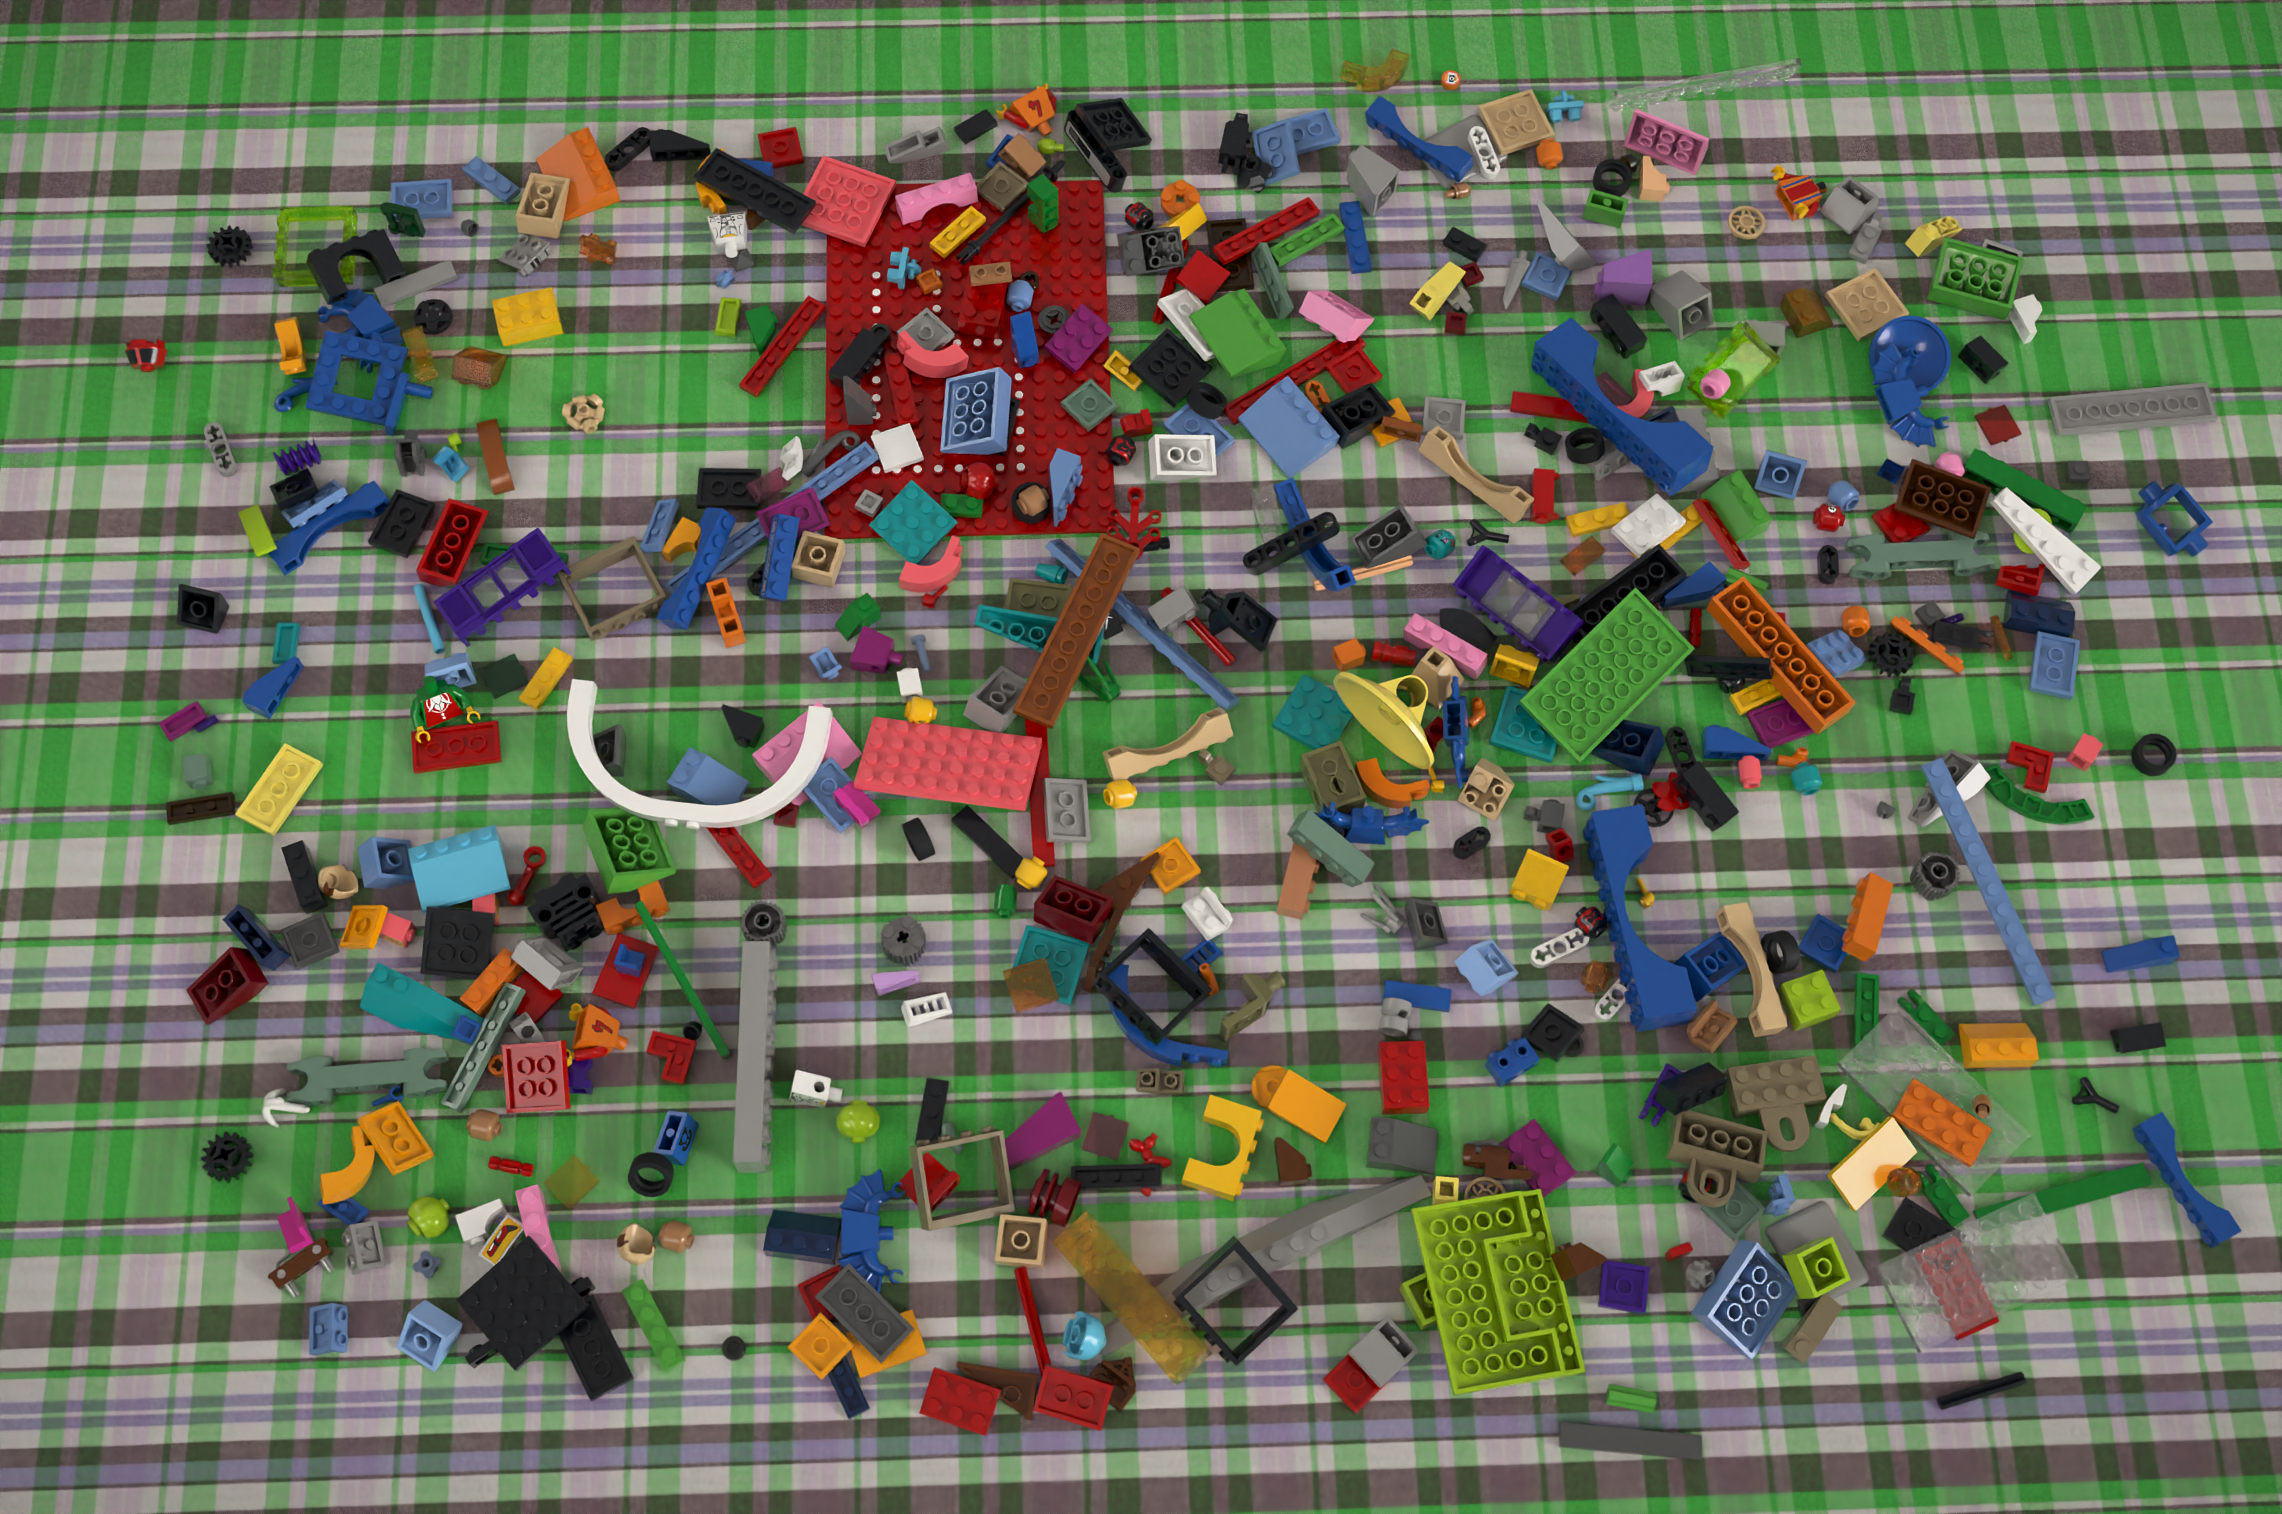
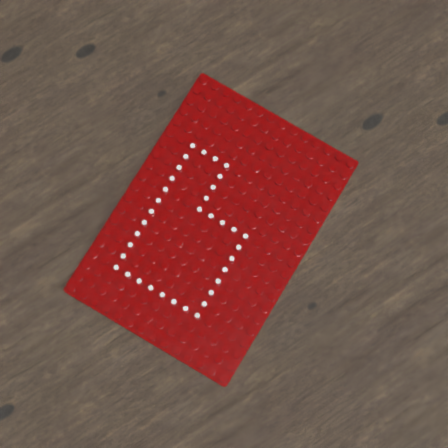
M1101 180L1052 182L1058 188L1059 223L1053 230H1048L1043 234L1028 219V207L1034 203L1030 199L981 246V252L978 255H974L966 265H961L959 261L962 259L960 258L957 261L956 255L967 246L970 240L976 241L1004 213L977 194L978 202L963 207H958L953 203L940 204L928 210L921 220L903 225L896 209L895 196L935 183L896 184L865 247L827 234L825 442L837 433L850 430L858 434L860 445L866 441L876 452L871 436L899 427L884 356L881 359H877L872 371L869 374H865L860 384V387L871 395L872 404H876L877 416H873V424L848 425L844 391L830 382L829 370L863 328L870 331L876 324L886 325L890 330V340L885 343L886 350L884 355L900 352L897 348V331L924 309L928 308L955 335L952 340L938 351L957 343L969 358L965 370L945 378L926 377L915 373L907 367L919 419V425L912 426L911 428L924 460L885 473L878 459L826 496L825 514L831 525L824 528L825 536L836 539L882 538L869 524L911 480L941 506L942 493L966 495L964 488H960V473L965 472L966 466L973 462H984L990 465L994 474L999 476V486L994 488L988 498L984 499L982 518L953 517L958 523L945 537H952V535L998 536L1106 533L1109 526H1116L1115 522L1108 520V510L1115 508L1113 464L1109 462V458L1106 455V450L1112 441V414L1088 432L1061 407V401L1090 378L1111 397L1110 371L1103 366L1109 359V336L1080 369L1073 373L1044 349L1045 344L1054 334H1046L1040 328L1038 322L1040 312L1048 306H1061L1071 316L1083 304L1108 324L1104 196ZM970 206L974 207L986 217V222L945 259L930 248V242ZM903 247L909 248V263H911L912 259L917 260V264L921 267V273L934 268L943 283V287L925 295L916 281V276H914V279H909L907 274L905 288L898 289V283L887 281L888 269H899V266L890 265L891 252H902ZM1010 262L1012 281L1009 282V285L1016 280H1021V276L1027 271H1033L1038 275L1039 287L1033 292L1031 306L1028 309L1016 312L1006 303L999 339L959 333L958 318L969 266ZM1030 311L1039 352V363L1032 367L1019 368L1011 348L1010 317ZM1058 316L1054 320H1051V325L1055 322L1058 323ZM1000 367L1012 378L1010 398L1020 400V407L1006 457L995 454L942 453L940 448L946 379ZM847 438V443L853 445L854 439ZM842 442L825 458V469L851 452L844 448ZM1057 448L1081 456V465H1083L1081 475H1083L1082 482L1079 487L1076 486L1074 489L1075 496L1072 503H1068L1066 507L1067 514L1064 521L1060 520L1058 526H1054L1052 501L1048 516L1041 522L1027 524L1019 521L1014 516L1011 504L1012 494L1021 484L1036 482L1043 485L1048 490L1051 500L1049 465ZM865 489L882 497L884 500L873 518L855 509V504Z

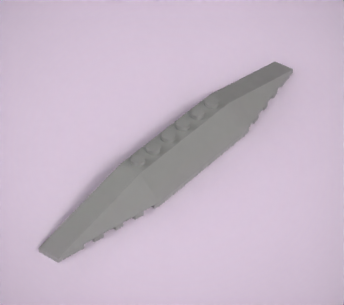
M1418 1175L1310 1203L1238 1238V1240L1262 1268L1270 1274L1430 1197L1432 1194L1423 1177ZM1220 1248L1184 1265L1104 1327L1107 1341L1105 1347L1101 1349L1103 1357L1190 1315L1187 1310L1181 1312L1173 1303L1176 1298L1172 1292ZM1233 1251L1184 1297L1198 1311L1259 1278L1241 1257Z

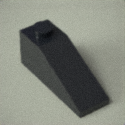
M658 129L650 131V153L653 162L703 160L711 154L710 145L672 130Z

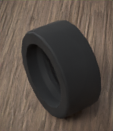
M1604 160L1595 169L1593 186L1597 191L1621 197L1629 189L1632 179L1631 170L1626 163L1620 160ZM1609 171L1615 172L1624 181L1620 185H1609L1602 180L1601 174Z
M1205 382L1195 383L1186 397L1190 408L1200 416L1208 419L1219 418L1227 405V399L1218 388Z
M1585 427L1571 432L1565 439L1567 457L1570 461L1577 464L1595 462L1604 455L1606 450L1603 434L1595 428ZM1584 443H1594L1593 446L1588 448H1576Z
M1027 482L1019 485L1014 490L1011 500L1014 516L1019 521L1027 524L1043 521L1048 516L1051 506L1048 490L1036 482ZM1032 485H1037L1040 489L1044 488L1049 495L1047 508L1035 516L1024 515L1017 504L1019 493Z
M2160 734L2143 736L2133 746L2131 752V759L2135 768L2148 776L2164 774L2175 763L2177 758L2176 748L2167 737ZM2145 745L2158 747L2165 755V763L2163 765L2149 763L2143 756V747Z
M918 817L902 824L905 837L918 861L935 855L931 839Z
M1785 930L1768 933L1763 936L1760 943L1767 956L1769 971L1774 974H1780L1795 970L1799 964L1800 950L1794 936ZM1777 943L1781 948L1783 954V961H1781L1778 955Z
M653 1152L639 1154L634 1158L630 1166L628 1183L635 1192L645 1197L661 1196L671 1186L674 1167L670 1160L661 1154ZM653 1168L658 1170L664 1176V1179L648 1181L639 1175L638 1170Z

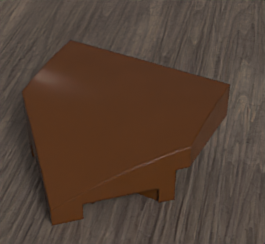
M1132 1357L1112 1361L1102 1360L1089 1375L1090 1377L1114 1384L1109 1404L1120 1413L1136 1392Z

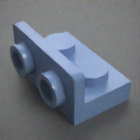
M1787 1174L1778 1175L1770 1185L1768 1191L1771 1202L1764 1211L1765 1215L1772 1214L1773 1217L1786 1213L1785 1210L1790 1209V1206L1795 1201Z
M329 1303L310 1308L309 1355L317 1356L331 1352H347V1306Z

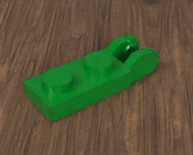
M1910 989L1907 991L1908 997L1917 1006L1914 1010L1905 998L1900 997L1897 1000L1898 1005L1907 1014L1906 1017L1937 1050L1956 1035L1925 1001L1923 1002L1922 997L1915 990Z
M1932 1164L1925 1166L1927 1174L1934 1182L1932 1185H1929V1181L1921 1171L1914 1173L1916 1181L1923 1189V1194L1944 1222L1955 1227L1970 1217L1969 1213Z

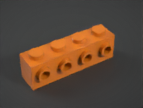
M1872 872L1858 880L1856 884L1857 893L1851 902V906H1853L1852 912L1846 921L1848 927L1842 936L1844 942L1841 950L1864 962L1876 953L1893 883Z

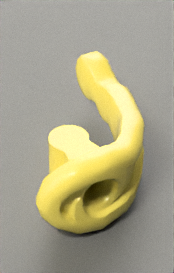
M1831 1113L1829 1121L1846 1135L1863 1141L1881 1124L1876 1122L1874 1125L1869 1118L1865 1117L1859 1124L1861 1131H1858L1845 1124L1835 1113Z

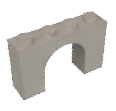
M1700 407L1676 410L1680 421L1685 420L1703 438L1711 443L1710 433L1706 431L1705 427L1706 417L1702 414ZM1714 450L1712 451L1707 471L1677 493L1709 489L1720 480V470L1715 465L1716 456Z

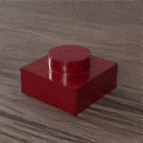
M1475 261L1460 267L1466 271L1461 279L1465 288L1483 281L1484 276Z
M1447 311L1444 333L1464 335L1467 314Z
M787 804L775 812L774 825L796 828L800 809L799 805Z

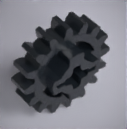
M228 225L227 230L220 227L221 232L214 231L215 237L208 238L210 241L207 244L208 253L215 263L219 262L222 267L226 263L229 268L232 267L233 263L239 266L240 260L246 262L245 256H251L249 249H253L252 240L244 229L240 230L239 226L232 229Z
M1884 632L1882 637L1878 635L1870 644L1867 654L1871 655L1868 661L1875 663L1873 669L1879 668V674L1887 672V676L1890 677L1894 673L1896 677H1899L1901 672L1906 674L1914 664L1913 660L1916 655L1912 654L1915 648L1908 646L1910 640L1903 641L1904 635L1898 638L1895 632L1891 636Z
M224 1132V1137L222 1138L216 1134V1141L208 1140L207 1142L210 1147L202 1149L206 1153V1156L201 1157V1160L206 1163L202 1168L208 1171L207 1175L211 1178L215 1177L218 1182H221L223 1177L227 1183H230L231 1177L239 1180V1173L247 1174L244 1168L252 1166L248 1159L254 1157V1154L249 1152L253 1147L246 1143L247 1139L245 1137H240L236 1132L232 1136L228 1132ZM228 1143H234V1144H237L238 1146H236V1145L228 1146L227 1144H228ZM227 1168L228 1171H219L217 1169Z

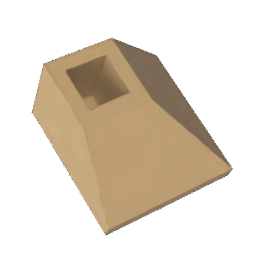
M1434 645L1420 660L1411 674L1425 682L1428 688L1426 702L1437 710L1443 706L1442 701H1447L1451 697L1452 677H1458L1459 686L1465 680L1451 658Z
M1482 757L1473 769L1458 801L1496 821L1515 784L1501 767Z

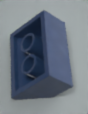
M2008 589L2003 628L2034 635L2040 631L2067 638L2074 631L2075 610L2070 602L2033 596Z
M773 1210L766 1230L763 1251L769 1257L834 1265L842 1219Z

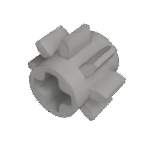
M1701 1259L1700 1262L1695 1260L1688 1265L1686 1276L1687 1280L1691 1281V1286L1700 1289L1701 1286L1707 1288L1714 1282L1715 1269L1710 1267V1262Z

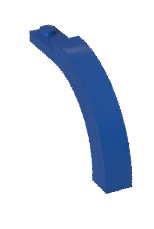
M1294 478L1273 485L1289 524L1287 525L1288 530L1310 520ZM1314 531L1309 532L1306 537L1312 536ZM1323 542L1301 553L1310 571L1326 589L1337 592L1357 584L1349 564L1343 565L1335 560Z
M1122 964L1109 978L1130 998L1127 982L1129 965ZM1108 1000L1111 1013L1123 1034L1138 1049L1150 1057L1181 1067L1182 1059H1186L1187 1062L1194 1064L1200 1061L1207 1062L1208 1065L1213 1067L1226 1066L1227 1050L1183 1044L1164 1038L1156 1046Z

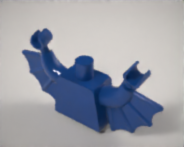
M360 288L349 290L347 299L331 304L332 309H328L325 306L318 309L319 321L322 323L328 322L330 315L348 317L352 327L344 332L346 335L402 346L404 343V339L400 335L401 327H396L393 319L375 300L373 294H366ZM360 360V370L367 366V373L372 372V363Z
M1891 341L1888 349L1879 352L1878 363L1872 367L1875 375L1872 384L1879 385L1874 391L1888 425L1897 421L1890 428L1900 435L1902 441H1911L1917 447L1926 444L1935 447L1936 443L1932 427L1935 426L1937 430L1948 428L1949 426H1944L1942 421L1949 420V417L1943 416L1936 420L1925 417L1918 407L1922 405L1920 398L1928 395L1927 387L1924 384L1915 387L1912 379H1906V368L1911 364L1910 361H1915L1922 355V351L1915 355L1913 349L1916 346H1913L1906 352V357H1903L1895 343Z
M1453 676L1451 701H1442L1443 735L1447 747H1450L1452 762L1456 770V781L1458 782V788L1461 789L1462 782L1467 783L1469 777V770H1465V746L1469 745V723L1466 710V696H1459L1458 677Z
M1331 802L1330 807L1323 803L1321 813H1315L1340 835L1344 831V838L1347 841L1359 844L1385 845V831L1388 838L1407 836L1411 832L1421 831V827L1429 823L1427 819L1418 818L1416 808L1410 811L1408 806H1405L1400 814L1384 816L1382 809H1374L1372 806L1352 808L1349 814L1342 813L1335 809L1336 803Z
M878 1169L873 1175H861L860 1181L855 1186L847 1189V1197L840 1204L842 1209L841 1255L844 1258L838 1259L843 1268L849 1263L879 1294L884 1275L893 1284L900 1283L893 1279L894 1272L903 1275L900 1269L891 1271L878 1260L877 1252L880 1251V1240H893L894 1237L893 1226H880L879 1208L883 1203L889 1201V1198L900 1199L905 1191L901 1193L895 1191V1188L902 1185L901 1182H896L891 1190L886 1192L881 1169Z

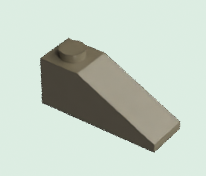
M1826 1293L1819 1296L1780 1346L1796 1360L1804 1364L1818 1347L1843 1307Z

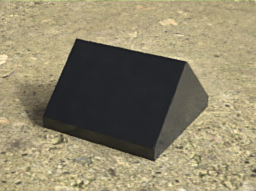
M180 584L178 590L177 625L217 634L230 606L221 593Z

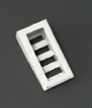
M946 992L907 1000L901 1006L907 1027L952 1014ZM938 1000H940L942 1006L941 1010H939L936 1002ZM929 1003L932 1005L933 1012H930ZM920 1006L923 1007L924 1014H921Z

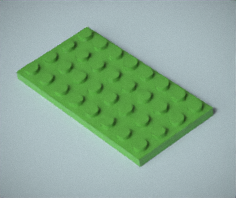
M1635 587L1518 703L1579 764L1695 648Z

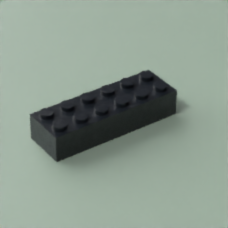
M1660 544L1656 545L1569 608L1571 612L1585 622L1573 638L1574 641L1578 644L1635 587L1652 605H1655L1666 594L1682 583L1687 573Z

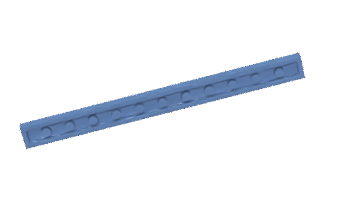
M865 441L786 498L813 487L819 501H821L877 461L879 457ZM758 518L727 539L710 579L767 539ZM691 565L664 584L670 595L682 583Z
M1060 538L1049 541L1046 548L1051 552L1050 554L1055 559L1060 560L1068 571L1079 577L1086 561ZM1121 592L1119 593L1112 608L1125 619L1128 625L1137 629L1144 639L1149 640L1158 652L1167 656L1174 666L1179 667L1188 679L1197 683L1200 689L1205 694L1210 695L1219 707L1228 710L1239 703L1240 699L1170 636L1160 630L1151 619Z
M1943 758L1922 765L1921 769L2033 1005L2036 1006L2055 998L2056 995Z

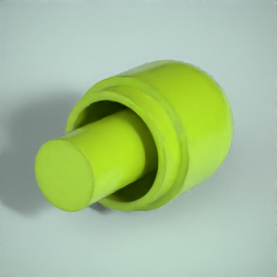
M1043 138L1038 141L1037 149L1042 154L1052 155L1056 151L1064 152L1065 145L1057 143L1054 139Z

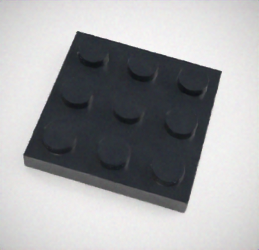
M1122 98L1080 103L1074 109L1104 152L1146 146L1152 141V138Z
M1168 328L1128 367L1173 408L1189 394L1194 384L1200 382L1213 368Z
M428 906L426 909L420 973L477 979L491 963L495 913Z

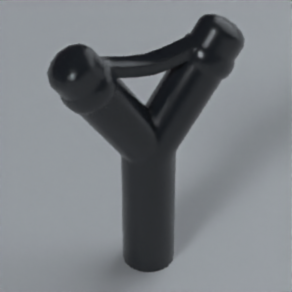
M1476 519L1470 521L1472 534L1467 539L1468 546L1485 540L1508 543L1509 535L1489 532ZM1474 529L1480 534L1474 536Z
M2087 1077L2080 1079V1092L2076 1097H2072L2074 1105L2095 1103L2115 1114L2118 1112L2120 1106L2099 1096ZM2083 1089H2085L2088 1095L2080 1096Z

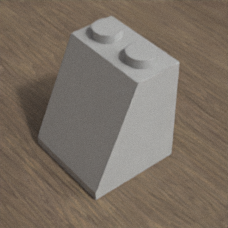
M1361 145L1357 150H1353L1348 157L1349 165L1346 169V181L1368 215L1373 218L1396 192L1400 169Z
M1683 270L1651 286L1650 303L1678 340L1681 341L1713 324L1711 291Z

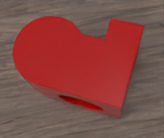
M1148 408L1140 410L1138 414L1126 415L1120 419L1123 434L1130 438L1152 434L1153 422Z
M1439 716L1432 720L1424 729L1432 753L1435 752L1438 745L1444 740L1443 719Z
M1563 828L1545 834L1550 848L1549 854L1552 859L1561 863L1574 859L1572 839Z

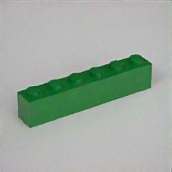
M1976 448L1964 466L1965 473L1962 477L1991 487L1990 493L1997 495L2002 489L2007 487L2032 509L2045 511L2050 516L2052 525L2070 534L2078 525L2087 508V505L2083 504L2080 500L2073 499L2063 494L2062 491L2044 484L2041 480L2034 479L2023 471L2017 470L2007 465L2004 461L1997 460Z

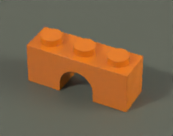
M727 578L706 583L725 647L730 648L746 643Z
M658 880L638 888L640 901H643L652 918H660L670 911ZM617 897L596 905L608 936L622 933L628 927L644 924L636 908L625 909L621 907Z
M505 947L460 998V1001L468 1010L482 1018L490 1011L495 1002V997L504 983L513 984L525 970L511 958L513 953Z

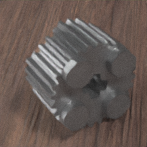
M1930 851L1927 854L1925 853L1916 863L1910 874V882L1914 884L1913 888H1916V892L1919 891V895H1923L1928 901L1939 900L1948 896L1957 886L1960 879V872H1958L1959 863L1955 862L1956 858L1953 859L1952 855H1943L1942 852L1940 854L1938 852L1934 854Z
M762 899L759 902L757 900L755 903L751 902L750 907H747L748 910H745V914H742L743 918L740 922L746 941H770L771 947H776L777 943H782L786 938L787 922L784 912L779 906L777 907L776 904H772V902H764Z
M906 915L902 916V918H893V921H889V924L883 926L881 944L886 958L890 959V961L893 960L894 963L898 962V965L903 963V965L908 964L910 966V963L914 965L915 961L919 962V957H922V953L924 954V949H926V936L921 924H918V921L914 920L913 917ZM907 939V942L902 943L901 940Z

